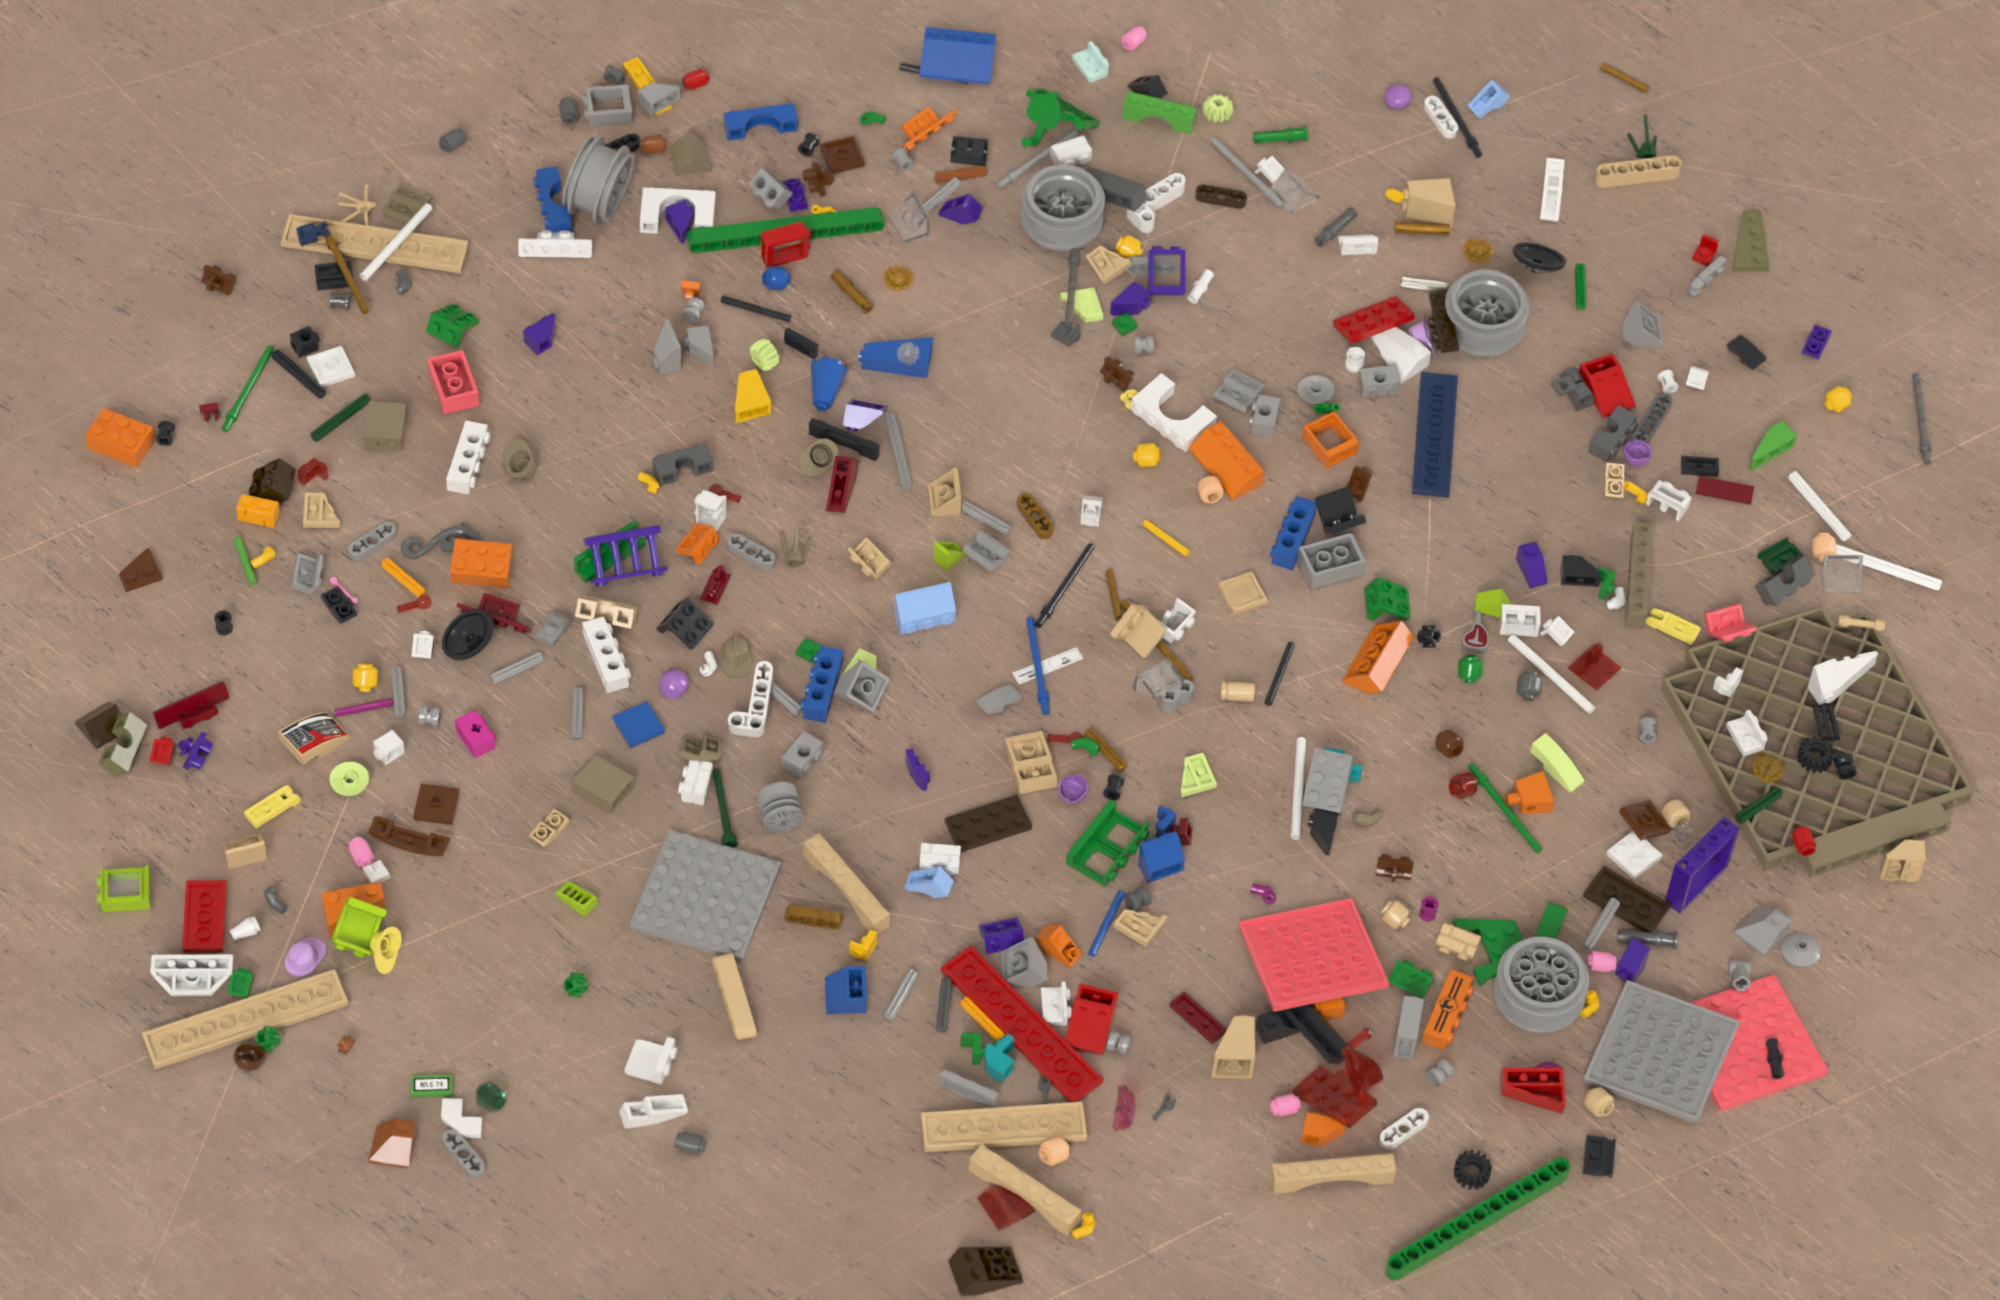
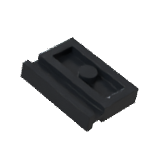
M345 261L353 277L351 261ZM337 262L314 265L317 290L349 287Z
M1586 1136L1582 1174L1600 1177L1609 1176V1178H1612L1616 1139L1608 1140L1605 1137Z

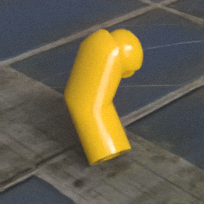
M1390 188L1385 191V196L1395 203H1401V200H1404L1403 192Z
M814 205L812 207L814 214L836 212L831 206L820 207Z
M644 472L639 473L638 481L648 484L647 491L656 494L657 489L660 487L657 479Z
M1626 481L1623 489L1637 496L1636 500L1638 503L1645 504L1648 493L1634 483Z
M266 547L263 550V554L250 562L254 569L274 559L276 553L272 547Z
M1590 990L1586 994L1587 1006L1580 1013L1583 1019H1586L1599 1009V996L1596 991Z
M1085 1213L1082 1217L1081 1227L1071 1230L1074 1240L1093 1232L1096 1220L1092 1213Z

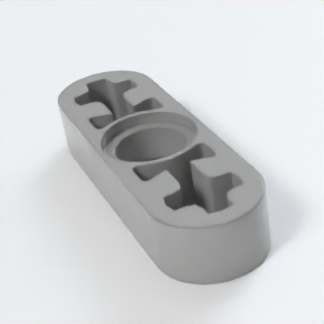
M1148 257L1127 258L1133 263L1131 267L1126 269L1127 273L1148 274ZM1154 257V274H1174L1178 271V261L1176 258Z
M391 522L382 523L355 540L348 547L349 557L354 561H360L391 542L396 537V526ZM374 538L377 540V543L369 544L367 541Z
M738 533L731 534L727 538V548L729 551L763 570H771L775 567V555L771 551ZM748 549H754L756 550V553L753 555H749L746 553V551Z
M453 1129L444 1132L442 1136L444 1148L471 1179L483 1177L485 1174L484 1162L461 1134ZM448 1138L455 1139V1143L457 1145L456 1148L455 1144L452 1141L448 1142ZM460 1151H468L469 1156L467 1158H460L458 1153ZM471 1161L475 1168L479 1167V1171L472 1170Z

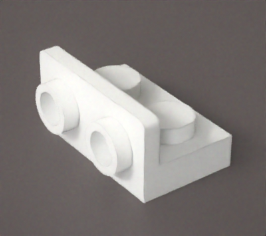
M1750 710L1745 712L1744 717L1727 722L1726 728L1743 756L1764 750L1767 735L1764 730H1761L1757 717Z
M1061 982V987L1041 988L1042 1018L1050 1026H1067V1019L1071 1017V1006H1067V1001H1070V989H1066V982Z

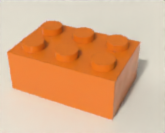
M106 408L102 409L85 434L88 449L136 468L155 442L154 428L152 426Z
M455 539L450 569L451 583L508 588L513 559L512 544Z

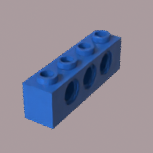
M1296 496L1294 503L1290 502L1287 511L1289 515L1284 517L1282 522L1283 530L1278 531L1276 537L1277 545H1273L1270 556H1273L1272 564L1294 570L1299 547L1304 545L1316 515V502Z
M821 646L819 653L816 652L814 657V664L816 665L815 668H811L809 677L812 680L810 684L807 683L805 695L807 697L801 703L803 719L826 723L834 696L833 692L843 664L844 650Z

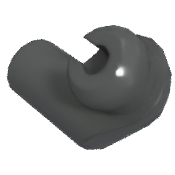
M401 269L396 273V277L400 280L396 290L400 294H404L405 291L409 290L412 282Z
M269 886L264 891L266 901L271 908L284 914L288 906L276 899L275 895L278 893V890L273 886Z

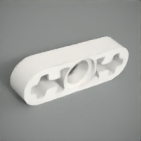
M1436 96L1427 97L1424 109L1445 138L1452 139L1456 137L1458 125L1441 100ZM1443 115L1446 118L1441 120L1438 119L1436 116Z
M1422 1108L1412 1110L1381 1132L1379 1145L1385 1150H1392L1426 1127L1429 1119L1428 1112ZM1416 1116L1418 1118L1423 1117V1120L1418 1119L1417 1121H1415ZM1405 1125L1410 1131L1402 1133L1398 1127ZM1385 1137H1386L1387 1139H1390V1138L1393 1137L1392 1142H1390V1141H1385Z

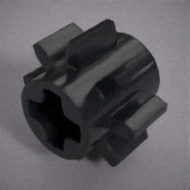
M1423 625L1422 630L1418 632L1417 640L1420 644H1423V648H1435L1436 643L1440 642L1441 633L1438 629H1435V625Z

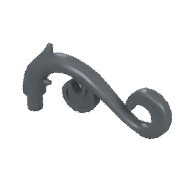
M462 522V526L451 527L438 533L419 552H411L409 548L411 545H418L421 548L422 542L415 537H408L401 544V552L409 559H416L426 554L438 543L444 552H453L456 538L451 536L458 535L464 536L469 540H483L475 530ZM451 537V541L447 542L446 540Z

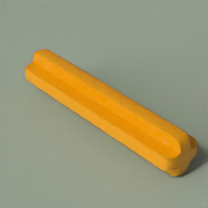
M385 558L381 562L382 567L417 597L421 598L426 593L422 585L390 558Z
M966 996L961 1000L960 1005L996 1041L1006 1036L969 997Z

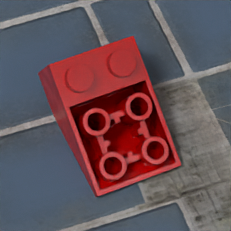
M1613 353L1580 364L1579 373L1594 395L1593 403L1602 418L1609 417L1618 405L1626 410L1636 407L1622 367Z
M1079 984L1065 1041L1072 1048L1103 1055L1117 1007L1118 992Z

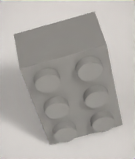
M1352 533L1299 547L1297 557L1299 566L1310 589L1364 575L1366 562Z
M1314 748L1302 802L1303 808L1327 810L1339 813L1338 815L1342 816L1354 762L1353 756Z

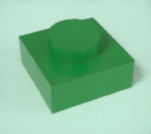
M1128 313L1112 320L1113 327L1122 337L1137 329L1138 324Z
M805 637L796 649L795 655L813 663L816 652L819 653L822 645Z

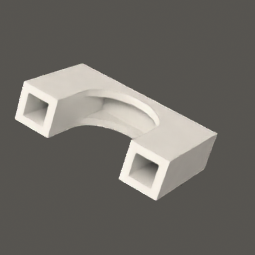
M643 187L640 233L658 234L659 219L665 211V207L683 200L694 210V229L713 227L715 191Z
M1161 373L1132 398L1130 409L1136 416H1140L1149 426L1158 430L1163 437L1172 441L1177 448L1187 452L1201 433L1216 423L1217 416L1205 406H1202L1193 415L1184 420H1172L1164 416L1159 407L1174 394L1175 383Z

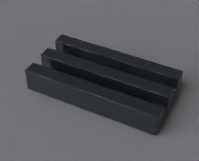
M790 328L784 331V343L811 359H815L818 356L817 343Z
M1681 456V474L1718 477L1719 458Z
M1822 705L1821 708L1813 706V714L1819 737H1823L1822 741H1825V739L1838 741L1840 734L1833 705H1828V707ZM1819 713H1822L1827 737L1824 735ZM1827 713L1829 714V718H1830V722H1831L1832 731H1833V735H1834V736H1832V732H1831V728H1830V724H1829V720H1828Z

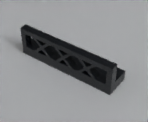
M1312 1004L1281 1010L1329 1064H1341L1353 1050Z

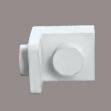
M1273 156L1267 160L1263 158L1257 164L1259 168L1254 171L1256 174L1261 171L1272 184L1286 172Z
M1559 616L1546 620L1542 625L1544 628L1540 632L1542 636L1548 633L1560 646L1564 645L1574 633Z
M419 631V634H414L411 657L431 659L435 638L433 635H430V632Z
M1736 667L1733 673L1727 675L1726 679L1717 676L1713 689L1722 695L1731 697L1741 682L1743 670Z

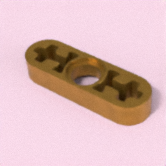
M1028 493L1020 494L1017 498L1018 510L1039 538H1050L1053 535L1052 522L1032 495ZM1033 513H1037L1040 515V517L1038 519H1033L1030 517V515Z
M792 905L786 908L784 919L789 923L836 930L841 928L843 916L838 912Z

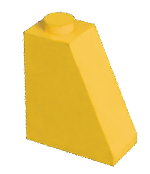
M757 369L739 373L735 422L740 423L771 414V400Z

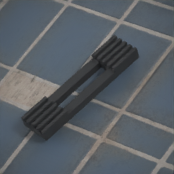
M812 418L809 422V435L819 439H829L837 444L860 452L859 455L873 461L878 459L879 445L877 443L831 426L821 420Z

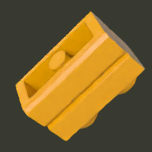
M245 494L241 495L236 508L238 521L275 528L280 516L279 502Z

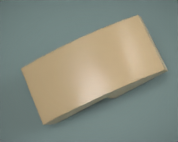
M1605 464V497L1624 498L1625 464Z
M553 809L544 822L540 821L529 835V838L545 848L559 836L571 821L568 817Z

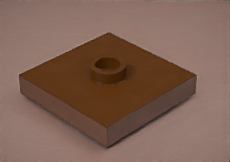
M854 136L820 143V150L828 170L833 174L865 167L864 159Z
M420 784L413 820L453 825L460 793L459 788Z
M1650 800L1622 807L1619 811L1640 841L1669 834L1671 831L1670 826Z

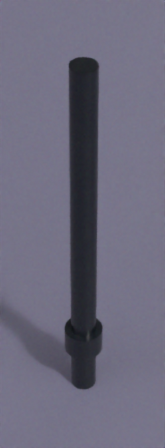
M1435 77L1433 83L1464 135L1468 148L1472 149L1476 158H1480L1482 153L1477 146L1476 138L1471 135L1439 77Z
M1089 543L1049 603L1040 611L1041 615L1035 622L1036 627L1041 628L1045 621L1054 613L1053 609L1094 550L1093 544Z

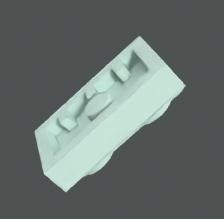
M1092 41L1088 42V49L1072 54L1073 62L1089 83L1108 76L1109 62L1102 56L1099 47L1095 46Z

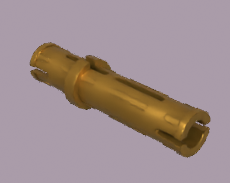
M1395 221L1394 231L1395 233H1410L1411 235L1449 236L1450 224Z
M839 269L832 272L833 275L830 278L838 284L840 290L845 292L865 314L871 312L874 305L853 285L852 280H848Z

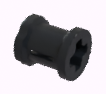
M807 133L804 142L798 146V151L806 157L812 156L813 149L820 143L819 137L815 134Z
M161 421L158 424L159 434L156 436V442L160 445L169 446L172 444L171 436L175 430V425L169 421Z
M223 610L217 612L214 616L216 631L224 636L230 634L233 631L231 614Z
M1110 774L1107 779L1108 785L1104 789L1103 795L1110 800H1118L1121 796L1120 789L1124 784V778L1120 775Z

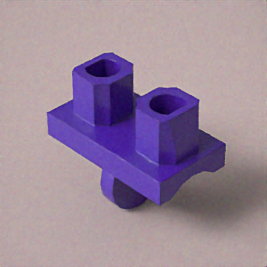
M201 731L195 744L192 743L193 739L191 737L179 742L180 754L185 756L186 753H190L183 768L188 770L192 766L200 770L206 758L198 755L197 752L200 751L208 755L213 746V743L205 739L207 734Z

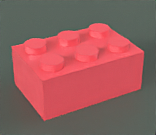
M463 350L427 359L428 374L443 415L479 406V393Z

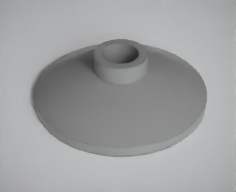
M1320 375L1307 376L1298 384V394L1302 399L1310 403L1327 402L1333 397L1335 391L1333 383L1328 378Z
M1793 933L1788 935L1782 942L1781 954L1783 958L1795 967H1810L1820 957V946L1810 935Z

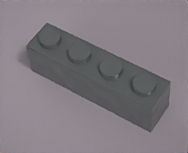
M1089 166L1085 169L1100 183L1105 194V202L1135 212L1148 199L1145 186L1141 183Z

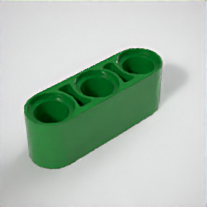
M1549 902L1535 937L1557 939L1568 908Z

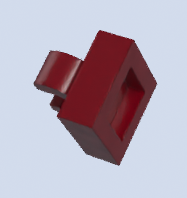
M218 402L199 405L200 415L204 414L203 419L205 423L208 422L207 416L209 414L214 416L215 421L218 420V414L216 413L219 412Z
M1180 818L1179 825H1172L1170 833L1176 831L1183 845H1191L1193 828L1188 818Z

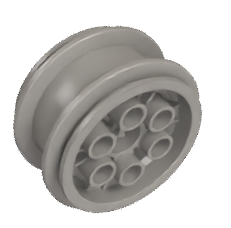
M603 136L589 137L584 142L572 164L564 187L562 204L564 207H567L568 213L575 214L579 209L593 214V223L597 225L601 222L608 223L613 218L626 193L634 168L635 156L633 153H630L629 147L622 146L618 151L605 146Z
M1064 164L1046 167L1030 177L1023 188L1020 213L1022 226L1036 243L1045 248L1057 251H1069L1074 248H1080L1092 241L1102 228L1105 194L1100 183L1090 173L1079 167Z
M1494 270L1472 271L1453 282L1446 294V311L1454 323L1459 349L1479 357H1493L1508 352L1522 340L1526 329V320L1529 315V300L1523 288L1510 276Z
M1533 937L1521 940L1508 948L1500 959L1494 982L1495 1002L1500 1012L1511 1023L1521 1029L1535 1033L1561 1030L1573 1023L1583 1009L1589 987L1588 969L1581 956L1573 948L1560 940L1549 937ZM1512 980H1520V982L1513 983Z

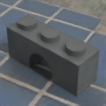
M1618 405L1610 415L1607 429L1613 433L1599 430L1590 442L1588 453L1607 463L1611 457L1615 458L1620 445L1624 446L1628 440V435L1630 433L1633 434L1638 425L1636 423L1637 415Z
M706 443L652 458V470L659 485L663 486L677 482V470L682 467L690 468L695 476L713 472V459Z
M1805 556L1795 557L1781 567L1785 574L1784 583L1778 575L1765 578L1754 586L1765 606L1781 604L1784 601V597L1795 594L1798 587H1803L1810 583L1809 579L1814 577L1815 573Z

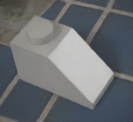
M651 83L638 91V103L651 116L680 100V88L675 85Z
M709 326L687 328V335H684V346H688L689 354L709 366H714Z

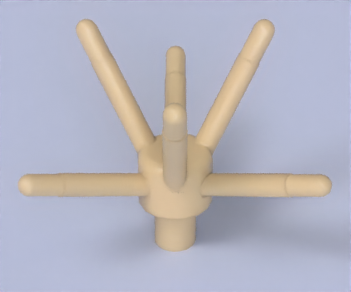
M365 185L364 200L361 201L339 192V196L355 203L339 202L338 206L356 207L357 211L340 222H347L359 213H364L365 225L369 226L368 212L376 208V203L368 200V185Z

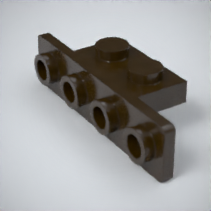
M1446 291L1429 293L1432 312L1431 317L1428 318L1429 328L1433 329L1431 333L1432 342L1436 343L1437 350H1441V353L1459 351L1455 326L1449 318L1445 307Z

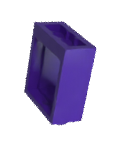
M1153 246L1152 249L1148 250V291L1151 292V295H1185V250H1181V247L1172 246L1170 249H1163L1162 246ZM1154 255L1180 256V286H1154Z

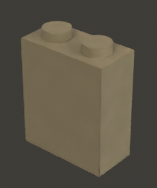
M369 401L363 436L364 448L402 451L407 419L406 403Z
M595 754L591 760L588 759L585 762L580 773L574 775L572 778L573 792L612 814L634 788V777Z

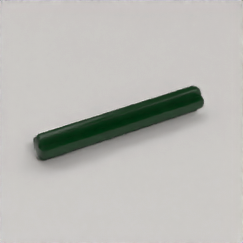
M366 393L362 394L311 432V438L315 442L321 440L371 401L370 396Z

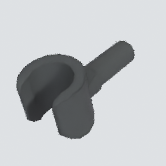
M1040 1077L1038 1089L1042 1092L1043 1104H1048L1047 1094L1050 1089L1051 1080L1048 1078L1047 1083H1042Z
M1170 1094L1164 1097L1162 1107L1152 1117L1155 1121L1166 1110H1173L1176 1099L1173 1102H1168Z

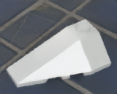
M1397 327L1371 336L1387 366L1396 365L1401 384L1429 366L1431 352L1420 341Z
M1877 651L1858 654L1853 659L1847 656L1842 659L1843 661L1831 659L1815 665L1807 688L1817 703L1821 705L1834 701L1875 665L1878 656Z

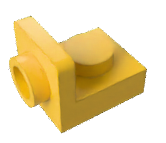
M870 929L867 936L864 935L860 944L851 941L849 944V954L856 959L868 961L877 945V932Z

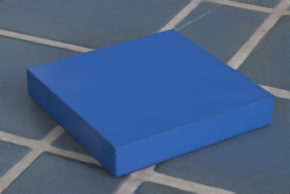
M647 701L612 716V720L630 748L665 734V729Z

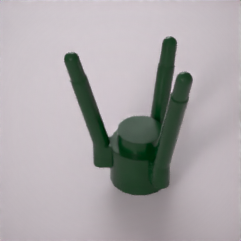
M1644 115L1646 143L1641 145L1640 150L1630 133L1627 135L1636 151L1637 158H1655L1657 136L1653 137L1651 145L1648 117Z

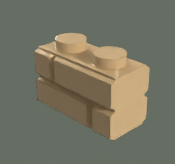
M1444 922L1436 941V947L1443 954L1449 955L1451 952L1456 954L1459 960L1468 962V960H1474L1482 938L1479 935Z

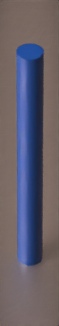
M1119 890L1088 952L1089 956H1096L1124 898L1125 893Z

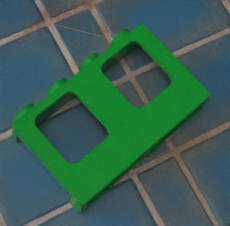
M1109 800L1068 851L1066 857V864L1104 887L1109 882L1115 880L1118 870L1126 866L1130 855H1134L1137 852L1141 841H1146L1150 834V831H1148V821L1143 826L1116 811L1117 803ZM1118 824L1136 834L1125 849L1107 839L1109 833ZM1096 851L1115 861L1104 876L1085 865Z

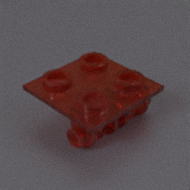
M1600 643L1592 645L1568 667L1570 671L1597 691L1622 668L1602 653L1604 648Z

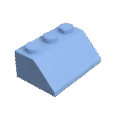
M950 582L895 594L894 618L900 634L913 633L918 630L931 629L935 626L948 625L955 622L956 608Z

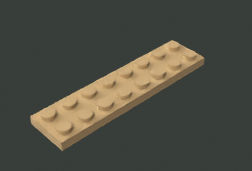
M1083 1102L921 1113L925 1152L978 1149L981 1144L987 1148L1038 1145L1055 1136L1061 1137L1067 1142L1087 1141Z

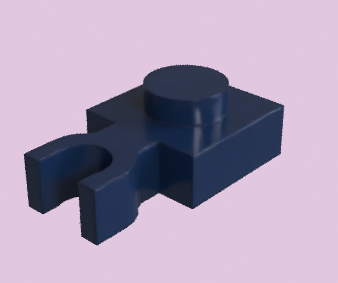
M324 221L315 226L312 222L297 227L300 245L305 246L317 242L320 235H330L328 229L323 230V228L328 227V223Z

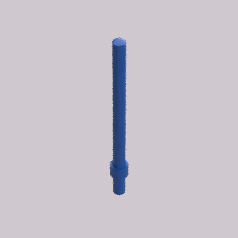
M1029 617L1026 619L1038 686L1037 698L1041 704L1042 714L1048 715L1050 713L1048 705L1049 694L1045 688L1034 618Z

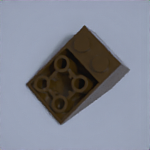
M1011 1246L959 1247L948 1260L961 1296L981 1295L1024 1282Z

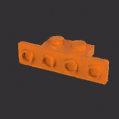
M927 107L901 126L910 139L901 148H905L909 152L916 146L915 143L917 141L922 143L926 140L931 131L933 134L942 128L941 124L952 122L955 119L954 115L958 111L955 109L939 120L931 108Z

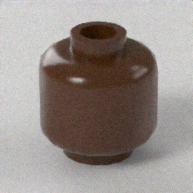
M1445 730L1437 735L1435 747L1445 757L1453 758L1462 753L1464 741L1453 730Z

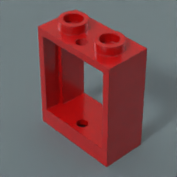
M802 221L761 232V258L766 268L808 258L810 232L808 228H805ZM799 240L798 244L774 250L776 246Z

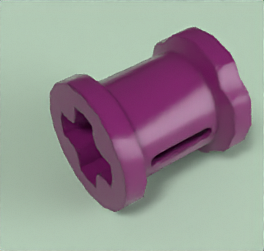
M1427 896L1422 899L1419 916L1423 921L1431 922L1436 918V910L1439 907V902L1436 898Z

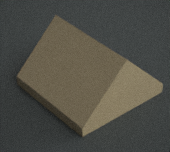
M687 132L670 146L676 176L712 171L706 142Z

